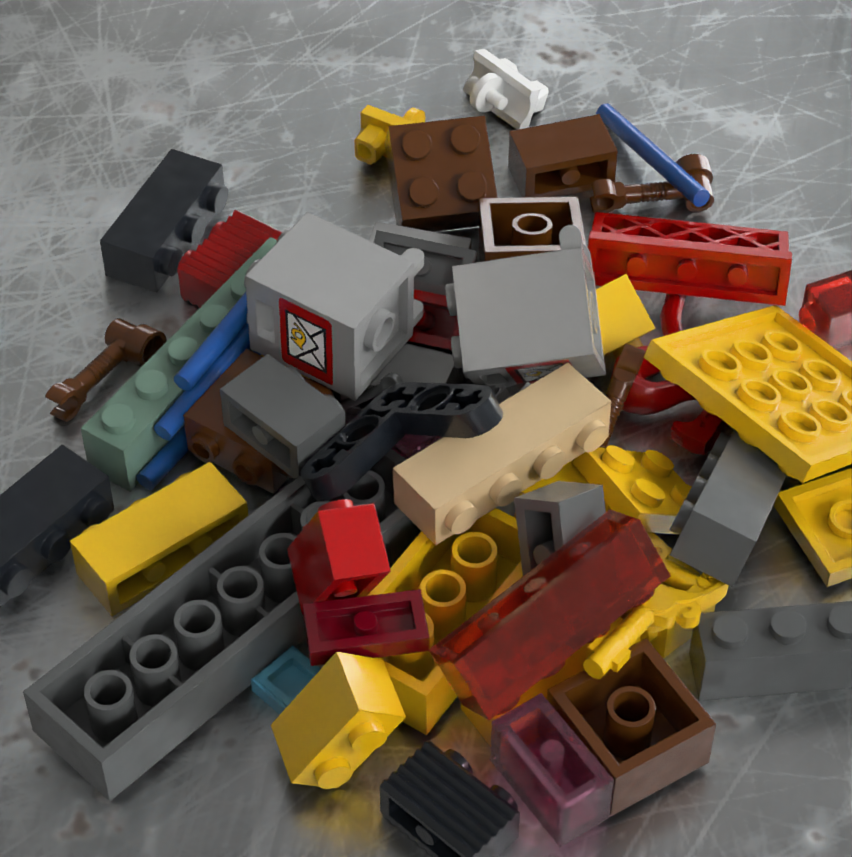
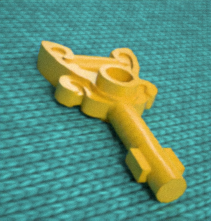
M650 540L641 555L638 571L628 569L622 571L618 576V593L625 595L624 605L630 614L623 619L608 637L599 634L587 647L586 656L588 658L583 663L585 671L595 679H601L610 669L618 672L630 659L631 650L629 648L645 631L660 632L665 629H671L675 623L684 629L695 628L699 624L701 611H705L720 602L727 595L728 585L704 572L698 575L669 560L670 553L666 545L661 540ZM660 581L664 582L665 584H667V585H669V586H671V587H667V586L663 585Z

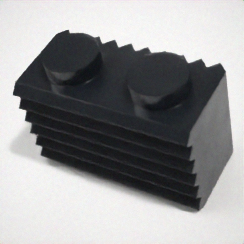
M425 741L422 748H418L413 756H409L406 762L400 764L397 771H393L389 778L384 779L380 785V812L384 818L389 819L393 826H398L402 833H407L411 840L416 841L420 848H425L427 853L434 855V857H499L519 837L520 812L511 794L499 785H492L489 788L473 775L470 764L460 753L452 749L443 752L431 741Z

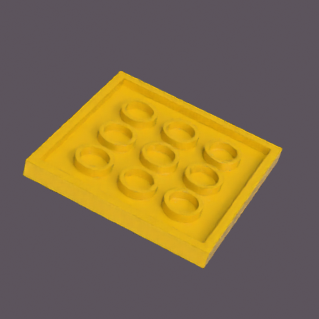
M777 305L669 334L650 341L644 358L657 367L666 380L679 385L698 400L701 408L725 421L737 431L738 436L745 443L759 448L778 464L779 469L787 476L804 483L852 464V361Z

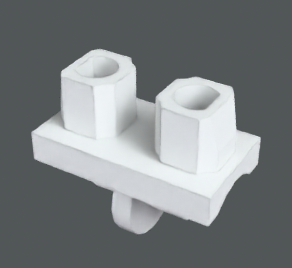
M486 49L475 50L473 55L474 68L463 88V91L470 95V105L479 112L492 111L517 130L528 128L533 113L543 110L549 93L548 88L538 80L529 81L519 74L517 66L508 59H498Z

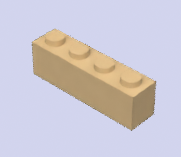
M566 363L501 402L499 405L504 413L503 418L490 431L473 438L443 437L393 467L394 504L435 545L453 534H461L467 531L477 519L498 506L503 507L510 504L520 492L541 479L553 477L565 464L584 452H592L599 448L609 437L611 400L573 366Z

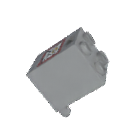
M306 212L292 228H286L279 236L273 248L261 260H255L246 272L244 286L247 295V323L249 324L250 349L264 356L269 354L284 366H291L300 374L356 401L411 338L413 327L423 317V304L414 299V277L424 266L423 251L417 248H410L400 256Z
M567 225L561 229L559 233L561 250L452 266L454 283L446 284V300L450 316L457 315L459 336H452L451 338L452 356L456 369L462 368L464 377L466 379L469 378L474 385H486L493 388L499 384L509 387L526 381L533 384L566 363L573 366L585 378L606 375L591 253L588 247L583 245L582 234L576 226Z

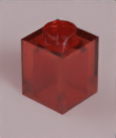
M852 270L806 284L802 308L799 310L800 323L834 349L852 344Z

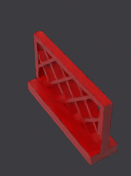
M595 212L592 231H590L588 240L595 286H603L627 274L635 290L786 306L792 264V252L789 251V234L787 231Z

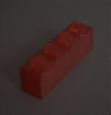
M608 510L431 647L429 651L462 705L487 720H491L494 716L504 714L514 708L519 702L520 696L538 681L558 673L564 667L566 659L586 643H591L596 638L603 637L609 631L611 623L626 611L647 602L654 595L655 588L671 577L640 519Z

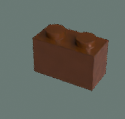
M600 114L509 131L508 168L522 197H562L592 191L591 183L596 180L609 179L615 182L618 150Z

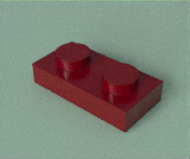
M421 589L303 604L311 666L325 665L336 652L380 658L430 651V637Z

